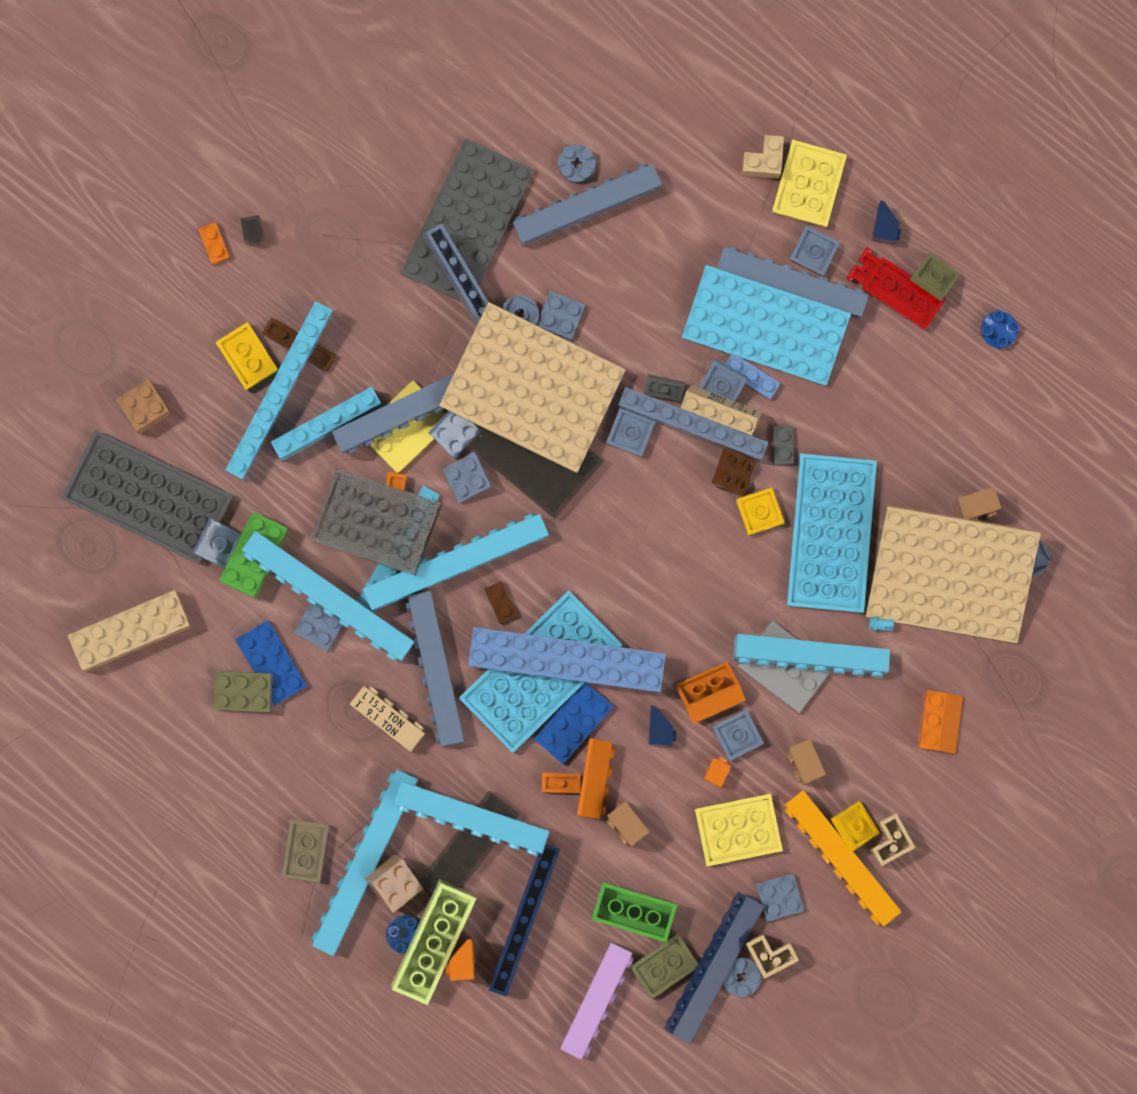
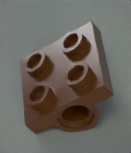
M724 447L712 484L716 485L715 487L744 497L756 460Z

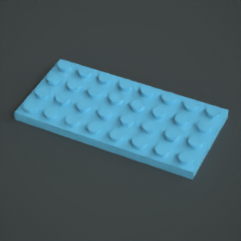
M706 265L682 338L735 354L739 357L826 386L851 313Z
M800 454L787 606L864 613L877 461Z
M569 590L524 633L527 635L614 647L622 646ZM487 670L459 699L514 753L584 683Z

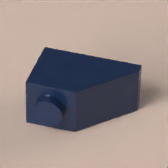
M880 200L871 241L894 245L896 240H900L901 229H898L899 222L887 204Z
M650 706L648 745L672 746V742H676L677 731H673V725L656 706Z

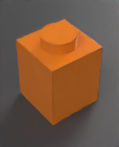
M719 756L717 759L713 758L703 779L721 788L731 768L728 765L729 761Z

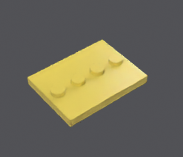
M792 140L772 213L827 228L847 155Z
M412 380L388 404L393 403L411 393H414L420 390L421 388L417 385V383L414 380ZM443 410L436 414L431 412L422 421L416 422L414 420L409 423V427L403 430L397 428L391 431L392 435L382 439L379 437L374 439L375 443L370 446L396 473H400L434 440L428 432L446 413Z
M771 794L695 809L706 866L783 851Z

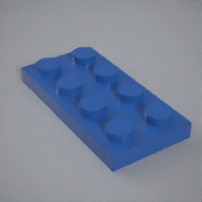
M269 620L235 639L254 672L273 673L272 704L274 706L307 687Z
M584 683L534 740L561 764H564L613 708V705L590 685Z

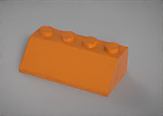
M589 739L577 816L600 819V816L605 815L606 805L603 804V798L608 797L609 791L606 779L607 777L611 778L612 766H609L610 758L614 759L615 747H612V742Z

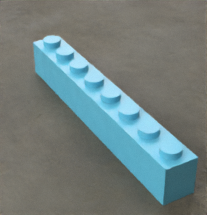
M737 634L734 640L733 660L738 661L739 664H750V662H755L759 666L775 664L778 668L795 666L797 670L814 668L816 672L833 670V673L836 674L852 672V675L855 676L871 674V677L882 678L889 672L890 649Z
M401 782L394 804L398 805L397 809L408 813L409 809L417 811L416 816L427 819L428 815L435 817L434 822L443 825L449 822L453 824L452 828L461 831L467 828L472 830L471 834L482 837L485 834L490 836L489 840L501 843V840L509 842V847L518 850L520 846L527 848L526 853L535 856L538 855V852L543 854L550 831L404 782Z

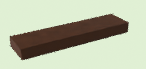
M272 317L262 332L264 336L290 350L298 335L296 331ZM316 344L308 362L328 372L337 356Z

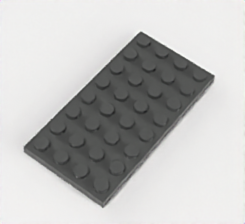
M465 138L401 271V275L462 303L422 235L442 223L480 286L533 175L534 169Z
M95 430L61 499L200 565L203 558L193 553L209 518L221 523L233 495Z

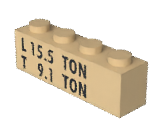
M691 385L686 391L681 408L751 436L757 429L762 415L761 411Z
M363 686L350 705L412 752L424 737L425 733L422 732L424 728L416 721L414 724L407 720L409 716L402 710H399V712L395 711L392 708L394 704L388 699L384 698L381 700L377 697L379 692L371 686L368 689Z

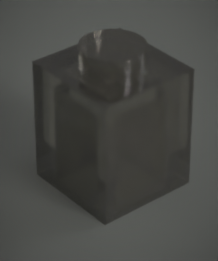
M259 215L241 218L243 237L246 244L257 246L265 241Z

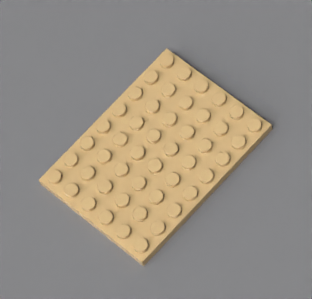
M488 302L439 407L578 473L626 369Z
M887 505L866 617L874 618V616H877V618L893 619L897 623L1018 643L1041 533L1035 530Z

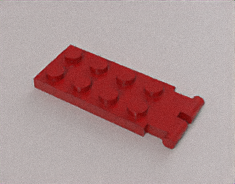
M866 247L858 259V262L863 267L861 268L855 264L846 279L850 282L855 280L863 286L862 290L925 331L946 298L944 297L942 301L938 300L912 282L910 274L884 257L880 260L871 254L873 252L872 249Z

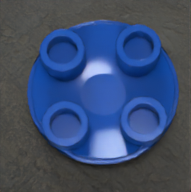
M1001 310L988 314L981 323V335L984 341L994 348H1006L1018 336L1019 324L1010 314Z
M409 915L399 916L391 921L386 930V940L390 948L398 954L406 953L420 921Z

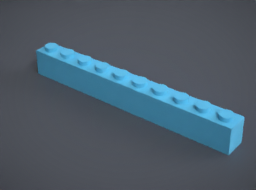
M315 301L225 471L242 480L245 479L333 314L332 309Z
M534 513L524 517V521L519 523L517 520L510 522L506 525L507 528L503 530L496 528L490 531L489 535L484 538L480 535L471 539L472 543L458 544L453 547L454 550L451 552L442 551L436 554L437 558L432 560L425 558L418 562V566L413 568L411 565L400 569L401 573L394 575L390 573L383 576V580L378 583L374 580L365 584L366 588L362 590L371 612L547 538L549 534L540 514L536 516Z
M255 531L243 547L244 557L251 562L254 559L260 562L259 567L267 573L271 570L277 574L275 576L277 580L283 584L287 581L293 585L291 589L299 595L303 592L308 596L307 601L315 606L317 604L323 606V612L330 617H333V615L339 617L340 620L338 622L346 628L351 626L356 629L354 633L363 640L365 637L372 640L370 644L378 650L381 648L386 650V656L396 661L399 659L401 661L413 645V640Z
M396 770L395 773L391 772L387 781L390 785L387 790L383 789L379 800H381L379 808H374L370 816L373 820L370 825L367 824L362 833L365 837L362 843L358 842L354 849V853H356L354 860H349L345 868L348 872L345 878L341 877L337 884L339 891L336 896L332 895L328 903L331 906L329 912H324L319 922L322 926L312 936L311 941L314 942L312 946L332 956L335 955L367 889L368 883L364 878L376 870L403 814V811L397 809L398 805L394 804L400 784L404 782L416 786L418 779L399 770Z

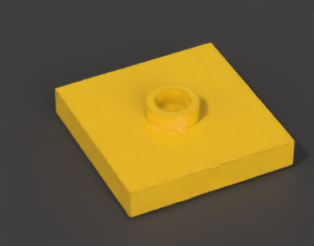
M772 487L736 499L748 536L784 524Z
M860 800L831 818V821L851 852L880 834Z

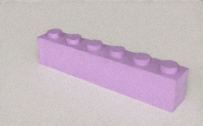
M612 942L610 943L560 1047L561 1050L579 1059H582L583 1056L587 1057L592 1047L589 1045L590 1040L597 1037L600 1030L597 1026L600 1020L604 1022L608 1014L606 1007L608 1003H613L617 995L614 990L617 985L621 986L625 975H623L625 967L629 968L634 959L631 957L632 952Z

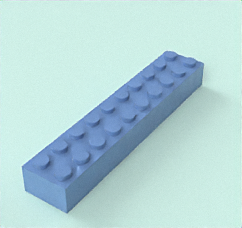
M474 627L468 666L660 693L666 654Z

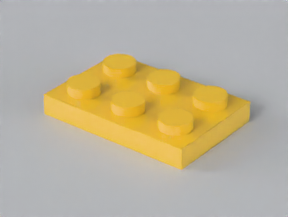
M248 322L215 342L246 391L278 372L276 365Z

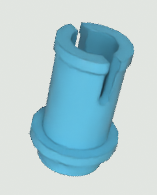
M874 616V618L870 617L869 629H872V631H893V619L877 618V616Z

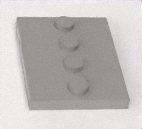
M774 621L769 624L761 635L797 640ZM755 662L739 664L737 666L797 713H800L831 672V670L816 672L814 668L797 670L795 666L778 668L775 664L759 666Z

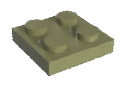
M929 253L910 280L942 301L961 274Z

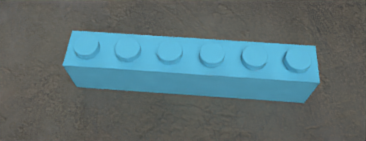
M370 387L271 441V444L280 460L284 461L333 434L332 431L382 407L381 402L373 388Z

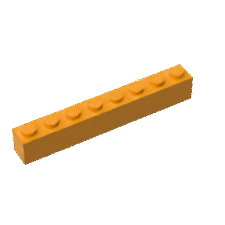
M804 790L784 804L786 807L784 811L790 819L795 818L799 823L796 825L803 835L805 833L808 834L811 838L809 840L810 844L815 850L817 848L823 853L821 855L822 859L827 865L830 863L835 868L834 874L840 880L843 878L846 881L847 885L845 887L852 895L856 894L860 900L857 902L864 910L868 909L871 912L870 918L877 926L880 924L884 927L901 913V910L855 853L849 850L842 837Z

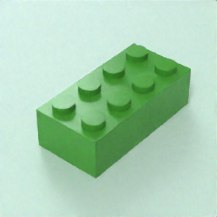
M252 512L219 581L256 599L268 573L259 567L260 562L255 559L251 562L244 557L243 554L245 552L242 549L255 531L281 548L289 533V529Z
M602 882L591 920L667 942L677 904Z

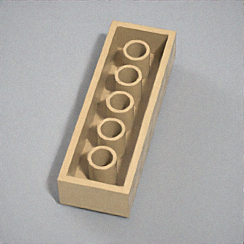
M173 590L68 635L81 670L87 672L189 629L192 625L178 592Z

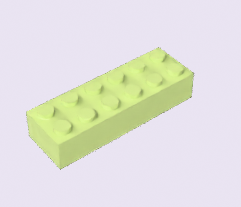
M439 879L391 984L392 990L428 1005L476 901L475 894Z

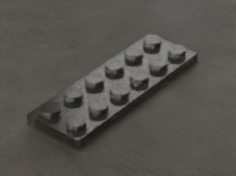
M488 791L476 806L515 820L519 816L518 812L491 791ZM464 828V831L458 830L418 882L431 894H433L439 879L463 888L497 842L489 840L490 836L485 834L482 837L471 834L472 830Z

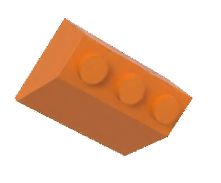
M728 662L675 684L685 710L693 724L746 701L741 686Z
M930 690L924 691L917 749L956 754L963 701L962 696Z
M469 938L449 960V963L446 964V977L450 976V981L475 978L473 938Z

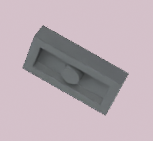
M648 374L644 394L681 402L685 382Z
M773 426L774 465L794 464L792 426Z

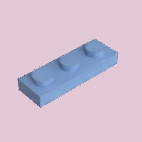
M731 354L725 365L747 376L748 379L745 385L769 400L781 384L735 354Z

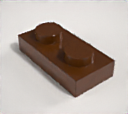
M502 581L484 588L500 624L517 617Z

